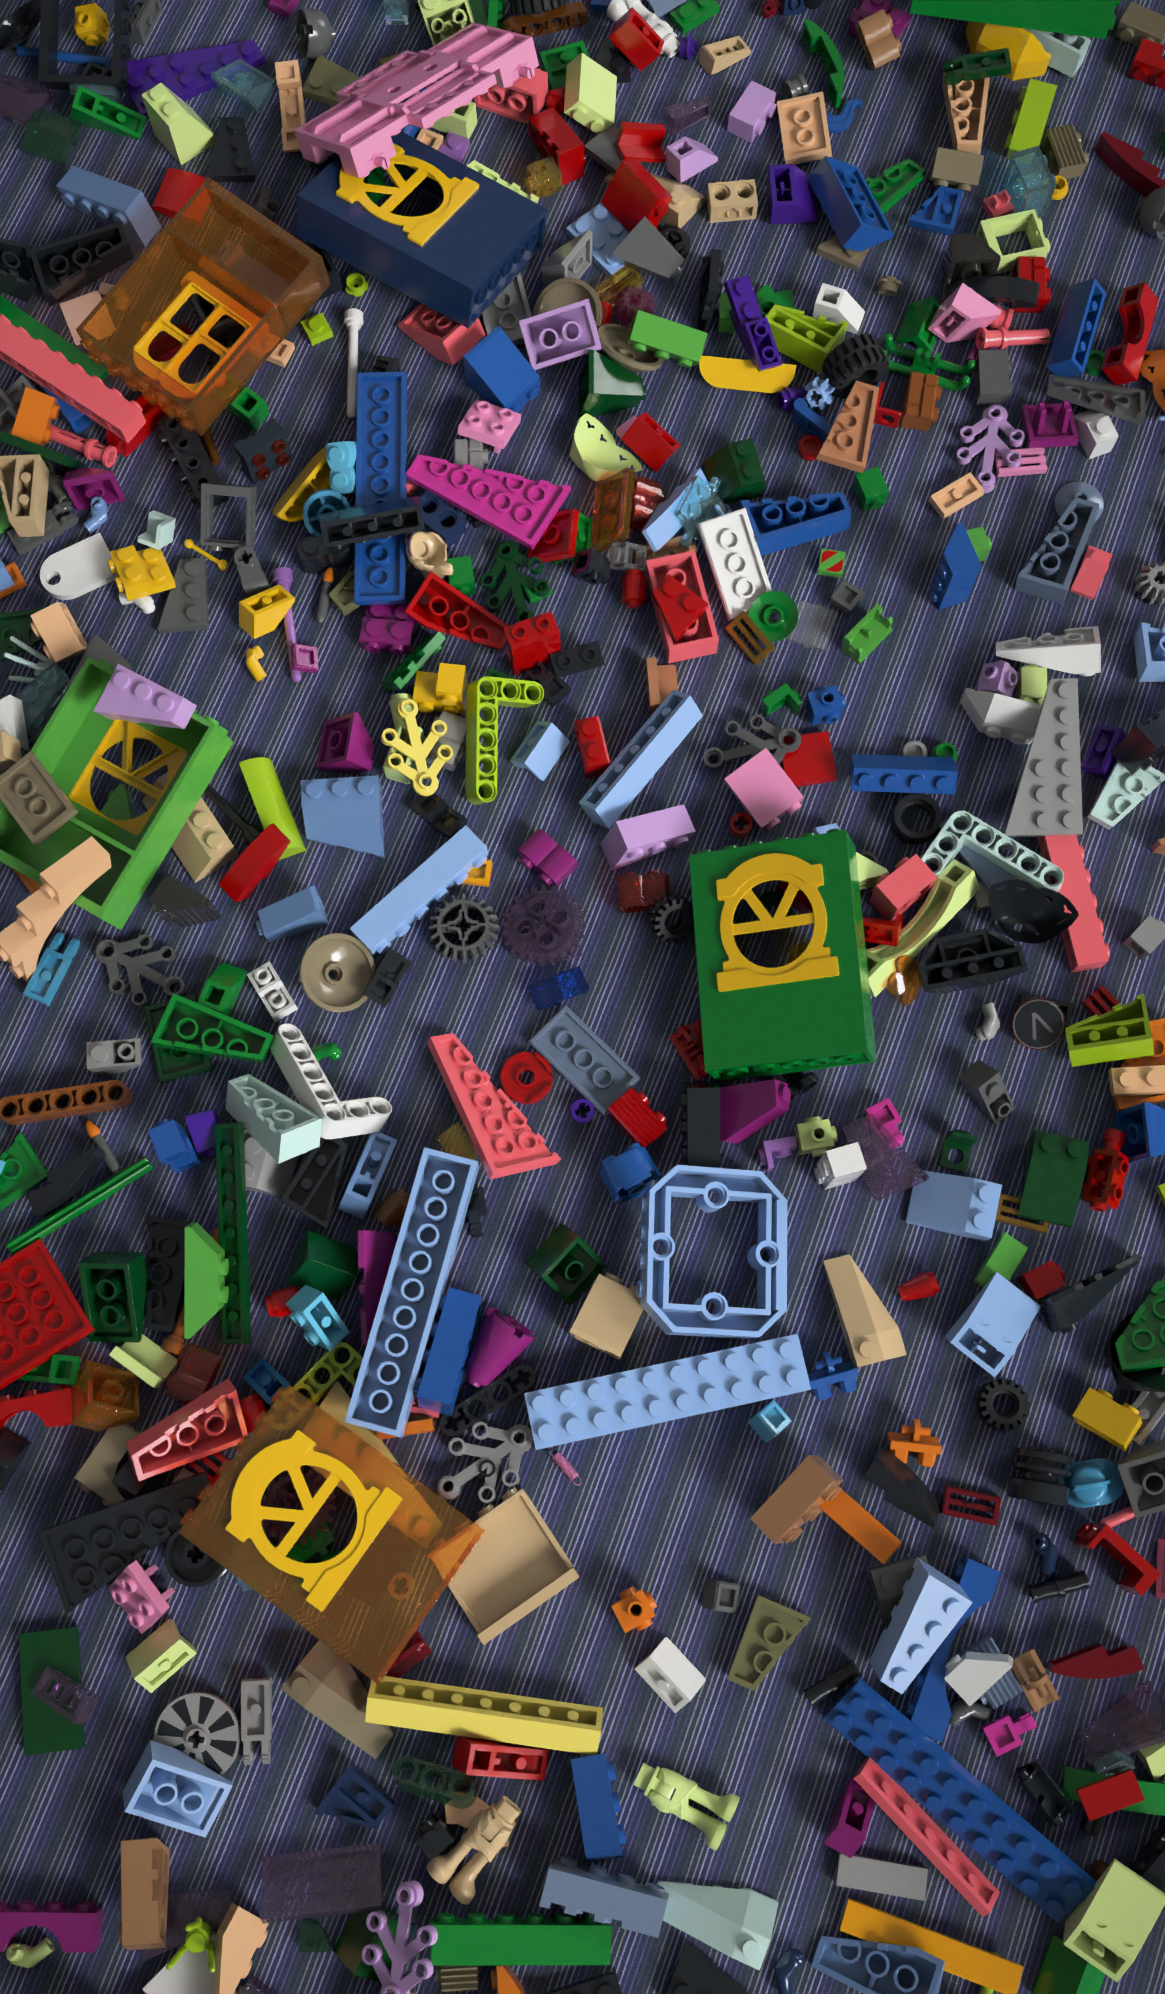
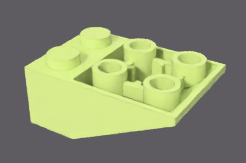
M418 0L433 46L469 24L475 23L469 0Z
M1114 1858L1095 1883L1094 1890L1076 1907L1066 1920L1064 1945L1118 1982L1135 1961L1165 1906V1893Z

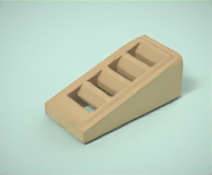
M740 36L702 46L699 63L709 75H713L749 56L751 50Z

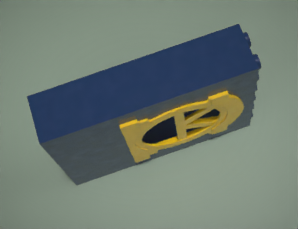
M402 131L397 135L391 136L396 155L389 159L390 167L384 169L396 187L365 184L363 182L365 177L357 178L345 173L340 156L338 155L331 163L325 166L321 173L314 176L305 188L298 191L295 199L297 203V215L295 218L297 236L466 328H469L537 255L543 246L548 214L547 208ZM417 186L443 199L441 206L437 210L424 216L408 217L390 213ZM365 192L391 194L392 196L383 205L378 207L369 199Z

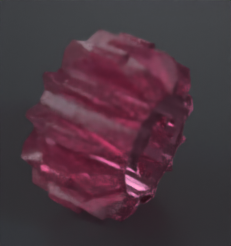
M636 284L633 286V289L625 286L623 292H618L615 302L618 320H623L626 326L631 322L632 317L638 310L653 315L655 302L652 292H646L645 286L641 289H637Z

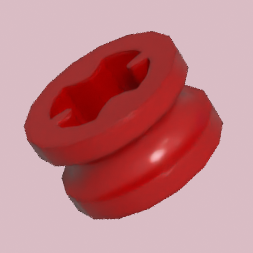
M742 812L733 815L729 824L730 833L736 838L747 837L752 830V818ZM739 820L744 821L743 824H747L744 830H738L739 827L735 828L734 825H737Z

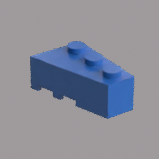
M606 1753L572 1759L571 1765L582 1838L588 1863L623 1857L621 1844L626 1843L624 1825L617 1822L616 1812L621 1811L618 1792H612L611 1780H616L613 1761L607 1762Z

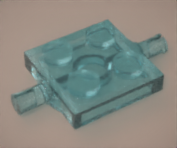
M699 475L692 477L673 513L685 529V533L680 540L683 546H690L692 539L695 538L704 547L697 524L719 517L714 508L716 504L719 505L724 514H727L729 510L716 495V491L721 484V481L716 477L711 478L709 485Z

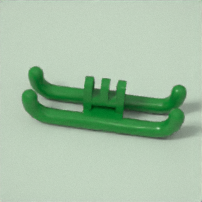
M890 333L885 334L883 338V344L889 352L913 360L912 367L888 359L890 363L889 371L909 377L911 372L935 375L937 368L954 374L967 375L976 367V362L972 359L966 365H960L940 359V353L931 356V350H927L925 354L922 353L923 348L918 347L917 351L899 346L893 342V335ZM883 349V351H884V353H885V355H886V357H887V351H886L885 349ZM938 376V386L948 390L961 391L970 384L969 376H963L960 381Z

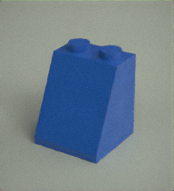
M499 326L463 356L466 385L484 401L519 413L524 404L538 396L540 392V376Z

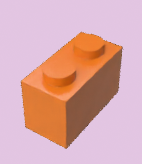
M25 387L11 435L43 447L45 443L49 444L53 432L50 429L52 419H57L60 406L57 405L58 400L47 394Z

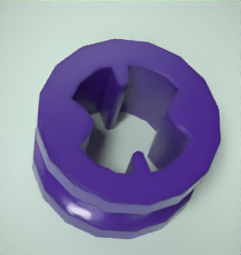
M587 1099L576 1100L571 1106L572 1119L578 1124L591 1122L594 1117L593 1104ZM580 1105H585V1109L587 1107L590 1109L586 1114V1118H581L580 1114L578 1116L575 1114V1112L579 1111Z

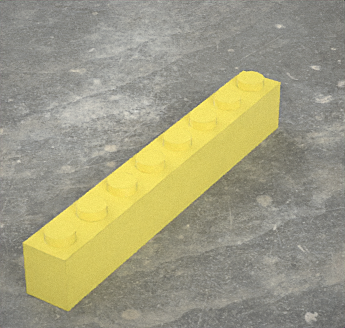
M372 1674L367 1697L365 1722L597 1755L601 1736L603 1708Z

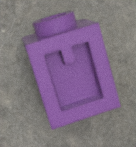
M791 1136L763 1141L761 1149L758 1150L760 1165H765L766 1172L772 1171L774 1168L772 1155L775 1154L776 1158L792 1155L791 1151H795L797 1148L796 1137Z

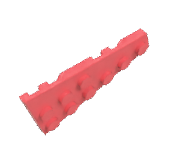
M453 1033L429 1038L427 1045L489 1180L555 1165L561 1160L556 1152L551 1153L545 1146V1139L539 1133L535 1134L526 1124L527 1118L502 1089L497 1090L490 1082V1075L485 1070L481 1071L472 1061V1054Z

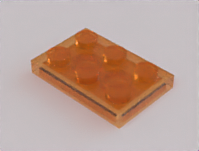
M625 468L595 485L590 548H594L600 553L629 537L635 472L629 468Z

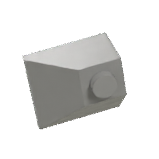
M585 231L555 250L550 257L543 261L541 265L543 283L549 285L558 279L567 277L580 279L592 264V231Z

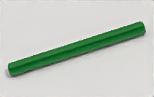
M146 1157L140 1158L6 1243L9 1252L14 1255L35 1241L43 1239L153 1169L151 1162Z

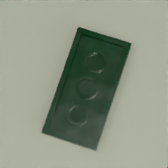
M79 1626L19 1634L24 1756L84 1748L85 1732Z

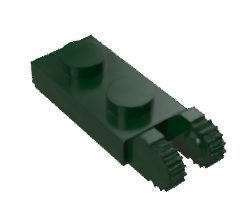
M1004 48L961 55V57L944 61L942 68L944 73H946L944 77L946 85H957L962 81L1011 74L1012 66L1009 49Z

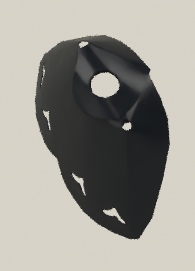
M32 0L22 5L6 19L0 27V52L16 50L17 46H23L28 41V36L40 22L41 0ZM13 34H17L21 37V41L19 43H14L12 41Z
M1005 880L993 884L989 889L988 900L993 921L1002 933L1015 942L1020 941L1029 944L1047 942L1071 926L1079 916L1075 906L1064 895L1051 889H1037L1026 881ZM1003 886H1006L1001 891L996 890V888H1002ZM1015 886H1018L1019 888H1025V890L1017 891V888ZM1046 895L1050 898H1056V900L1049 901ZM1064 905H1066L1067 910L1070 911L1071 913H1068V912L1065 913V912H1064V911H1065ZM1022 924L1025 928L1024 932H1016L1014 925Z
M1136 1312L1129 1314L1115 1327L1103 1351L1107 1365L1117 1385L1122 1390L1165 1392V1374H1161L1162 1368H1165V1366L1121 1373L1115 1343L1120 1335L1123 1334Z

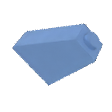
M315 885L259 910L260 920L256 921L260 936L264 935L268 942L329 925L323 902Z

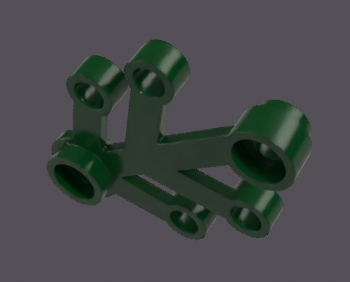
M503 541L495 548L496 562L489 573L482 575L481 583L486 590L494 589L497 585L496 579L504 567L506 568V577L497 592L487 598L486 603L492 612L500 611L505 597L510 589H512L518 611L515 615V622L517 623L522 621L520 619L524 615H528L527 619L534 617L533 612L527 609L521 585L535 591L540 597L548 595L550 587L546 580H535L518 572L515 563L529 568L532 574L538 575L544 570V565L540 558L524 556L519 553V549L514 542ZM510 550L508 554H502L504 551ZM536 563L540 564V566H539L538 568H536V569H533V568H532V566H533L534 564H536ZM487 579H493L490 584H485ZM541 585H545V586H546V588H545L544 590H542V591H539V590H538V588H539ZM493 601H499L496 606H491Z

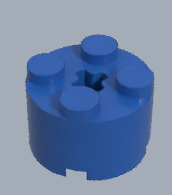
M639 1143L630 1145L625 1149V1153L617 1157L611 1155L601 1162L603 1168L599 1172V1177L615 1204H619V1199H623L625 1203L643 1195L650 1188L649 1184L653 1180L657 1182L662 1177L647 1149L641 1147Z

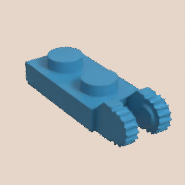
M57 932L49 948L45 949L36 970L23 992L25 997L48 1007L80 945V940L73 938L70 940L64 953H58L66 938V935L61 932Z

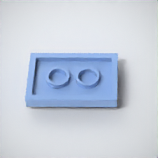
M599 203L566 227V234L572 240L587 230L592 231V261L610 280H613L629 268V266L611 260L608 256L627 236L629 231L602 203Z

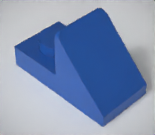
M264 1357L243 1377L272 1408L293 1387Z

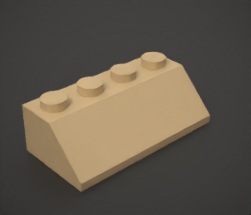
M168 772L157 778L153 786L163 791L166 786ZM145 795L142 800L147 810H150L157 801L148 795ZM201 797L171 846L195 883L239 856L235 847Z

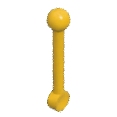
M191 539L184 541L186 548H192L213 561L220 570L224 571L228 568L226 560L215 558L196 546Z

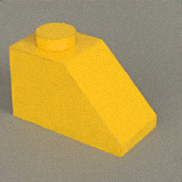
M279 584L240 601L239 626L253 639L275 630L295 602V597Z

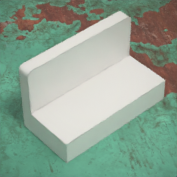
M667 1637L635 1668L637 1673L674 1713L689 1703L706 1681L705 1677Z

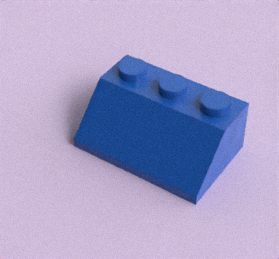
M963 522L957 524L929 588L930 599L933 603H936L938 610L966 602L982 567Z

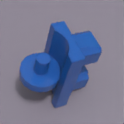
M828 1351L822 1352L823 1360L815 1362V1371L807 1373L811 1390L818 1401L832 1396L829 1385L838 1382L842 1393L857 1390L855 1377L859 1376L858 1368L854 1367L851 1360L843 1362L841 1355L831 1358Z

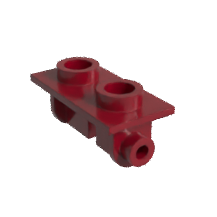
M414 1628L369 1663V1665L373 1669L374 1675L399 1678L433 1651L417 1628Z

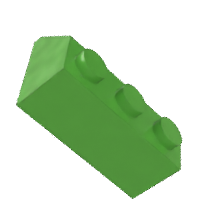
M638 310L631 319L626 344L632 345L631 348L635 351L645 353L647 350L655 353L654 356L659 359L668 360L671 358L677 360L678 365L691 368L700 362L708 333Z

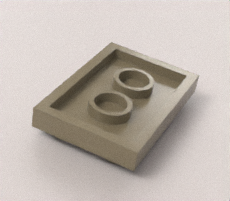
M32 751L0 775V800L30 841L36 846L79 813Z

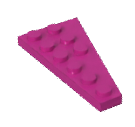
M418 454L405 474L408 480L531 550L534 549L571 492V486L562 484V486L549 484V481L529 480L521 475L487 468L486 470L473 468V465H457L449 463L448 460Z

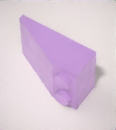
M589 299L519 321L530 363L534 370L588 354L589 350L597 351L602 349Z

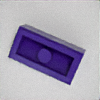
M1098 725L1082 762L1081 770L1107 780L1117 761L1112 751L1126 737L1123 729Z

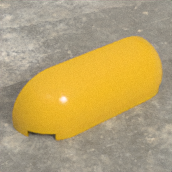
M702 355L699 362L703 378L714 387L763 393H776L783 390V387H787L792 382L796 371V365L782 364L781 366L759 372L751 360Z
M327 446L310 460L273 508L274 516L287 522L303 520V507L308 497L318 490L331 488V468L326 458Z

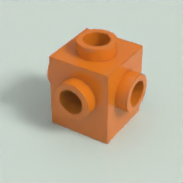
M632 1586L619 1593L621 1599L611 1604L625 1633L634 1628L639 1632L653 1624L651 1618L655 1617L653 1609L657 1605L650 1591L644 1593L642 1588L636 1590ZM632 1605H640V1611L638 1613L631 1612Z

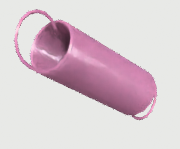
M557 1451L552 1457L570 1481L579 1474L560 1451Z

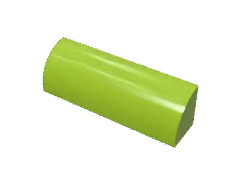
M257 757L239 762L264 830L274 823L291 841L279 860L306 851L272 760L265 757Z

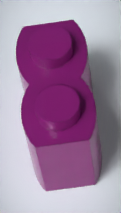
M540 828L518 849L519 862L526 869L530 870L532 868L538 872L537 877L546 886L552 885L557 888L577 868V860Z

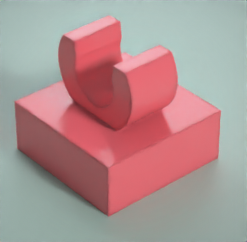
M1006 190L983 199L981 205L989 219L1013 214L1015 211V207L1010 201L1011 197Z

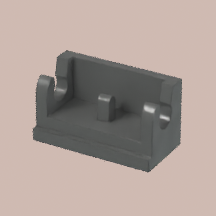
M160 0L137 1V6L130 18L132 34L129 35V41L145 46L163 11Z

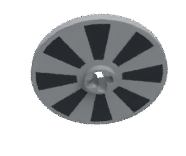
M190 1692L179 1696L163 1710L156 1723L154 1741L176 1748L217 1774L223 1775L231 1767L238 1755L241 1745V1728L234 1710L222 1698L208 1692ZM196 1731H199V1736L204 1737L199 1745L196 1744V1739L191 1738Z

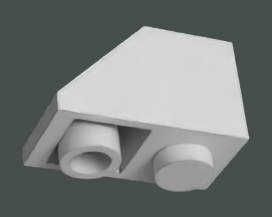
M822 283L812 317L819 318V315L827 317L826 321L841 324V321L849 322L847 331L857 334L865 311L845 289Z

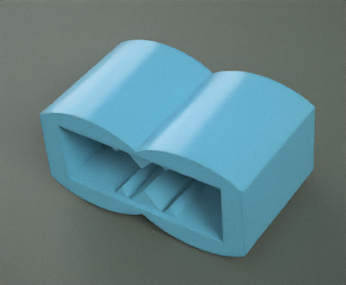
M355 441L328 443L326 447V458L331 468V489L338 491L340 494L356 493L357 450Z

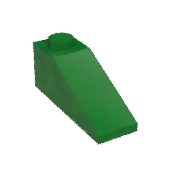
M80 85L78 86L69 118L91 128L140 140L147 119L146 116Z

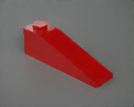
M431 571L418 588L404 612L426 628L493 649L501 650L507 641L504 633V627L508 626L506 623Z

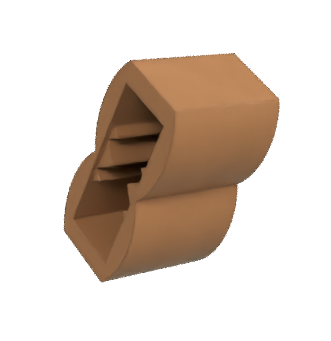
M884 9L855 24L857 35L871 71L900 57L899 51L902 50L899 38L897 36L894 37L891 30L893 27L892 18L889 13H885Z

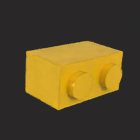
M1089 1387L1072 1415L1075 1423L1126 1452L1142 1425L1141 1416L1138 1415L1139 1411L1127 1403L1120 1405L1113 1401L1114 1397L1103 1389L1098 1388L1096 1391Z

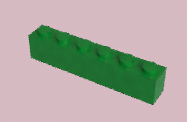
M439 1913L437 1918H429L428 1925H433L438 1932L436 1943L427 1947L426 1958L432 1962L433 1966L610 1965L612 1925L593 1921L589 1917V1913L585 1914V1918H574V1915L566 1913L556 1914V1918H544V1915L539 1913H529L526 1915V1918H515V1915L510 1913H499L497 1918H485V1914L469 1913L467 1918H455V1914Z

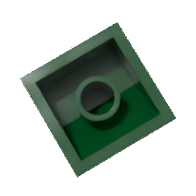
M752 438L728 443L703 462L707 480L712 488L711 493L715 505L722 506L763 496L765 478Z
M562 1222L525 1262L569 1306L579 1298L597 1278L598 1274L607 1266L579 1235Z

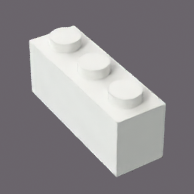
M856 1142L826 1151L817 1162V1168L814 1169L818 1184H823L824 1190L856 1181L867 1169L859 1143Z

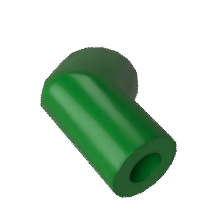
M328 1042L316 1045L312 1053L319 1063L322 1058L327 1057L334 1061L338 1060L342 1055V1050L338 1047V1044Z

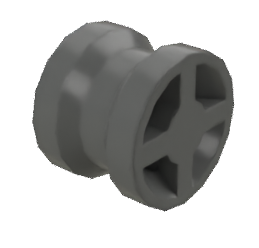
M801 73L794 75L791 80L785 79L781 82V92L785 100L808 95L807 81Z

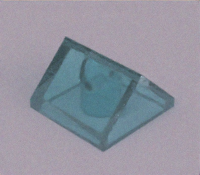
M241 59L211 73V79L225 94L258 114L261 113L277 83V80Z

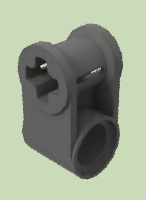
M246 546L237 549L234 554V561L247 598L269 589L265 573L261 569L254 550Z

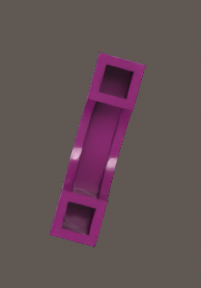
M0 1900V1952H3L13 1944L16 1935L22 1928L41 1926L49 1929L56 1935L63 1952L93 1953L101 1945L104 1906H94L95 1902L80 1901L76 1903V1906H65L64 1901H49L46 1905H35L33 1900L19 1901L17 1905H6L5 1900Z

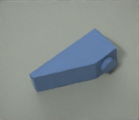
M380 1132L371 1133L338 1209L358 1218H364L398 1140Z

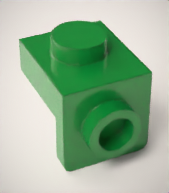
M785 683L777 690H769L762 697L760 711L765 717H768L784 704H787L792 712L796 714L800 711L801 696L794 688L791 689Z

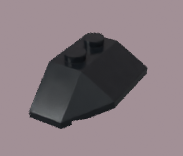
M987 928L935 938L917 966L923 992L942 994L998 983L1028 971L1021 944L1012 942Z

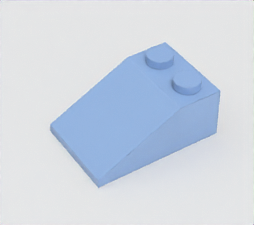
M916 1170L905 1222L986 1242L992 1238L1002 1185L976 1178Z
M150 1740L123 1790L124 1811L206 1837L233 1784L178 1749Z

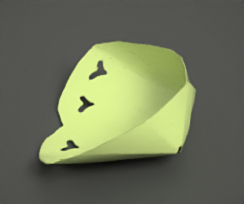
M587 413L580 417L569 455L576 466L591 480L597 482L642 470L639 461L629 451L616 446L613 435L596 418ZM587 421L595 428H588ZM601 434L603 435V438L607 440V442L600 441ZM619 455H622V457L627 460L620 461ZM631 465H633V468L636 469V470H629V469L631 468Z

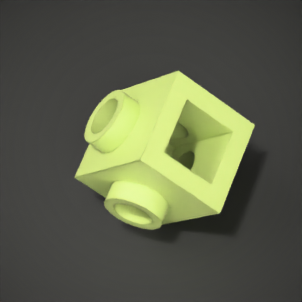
M821 1116L805 1119L806 1123L797 1124L794 1129L799 1155L812 1153V1157L823 1156L826 1151L834 1147V1142H837L835 1126H830L829 1119L822 1120Z

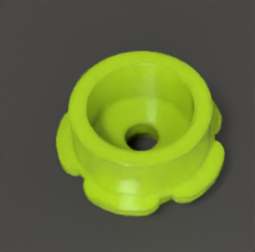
M352 273L346 279L345 290L349 295L360 297L364 294V291L368 290V282L365 281L363 275Z

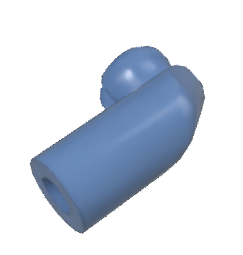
M95 496L91 499V517L82 524L90 534L107 520V504L100 496Z

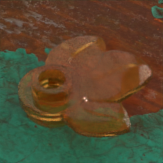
M908 955L899 956L895 960L896 972L889 976L886 989L890 994H901L902 1006L911 1004L917 997L919 987H922L917 969L920 962H915L914 958Z

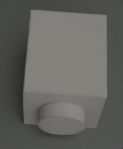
M1149 915L1123 942V945L1143 961L1164 940L1165 924L1160 919Z

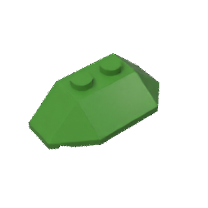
M191 1222L185 1227L184 1339H190L224 1306V1303L228 1302L229 1296L228 1286H224V1275H227L229 1270V1261L225 1259V1250L197 1222Z

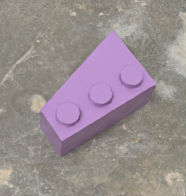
M118 664L94 712L112 720L119 719L134 723L141 722L156 726L185 729L197 705Z
M683 804L616 821L600 844L611 871L668 849L674 847L681 848L689 843V839L696 831Z

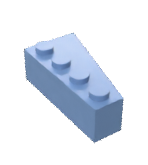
M73 165L56 185L62 195V200L68 206L78 209L106 226L121 222L126 236L144 247L147 246L162 227L141 190Z

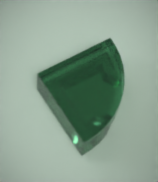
M302 1917L299 1952H330L329 1936L323 1926L311 1918Z

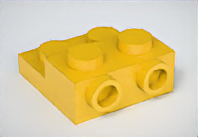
M134 545L110 551L111 559L107 560L111 574H117L115 578L116 586L119 593L124 592L127 601L176 588L174 578L161 549L157 550L150 547L136 551Z

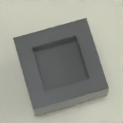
M844 579L830 597L829 602L850 615L864 597L865 592Z

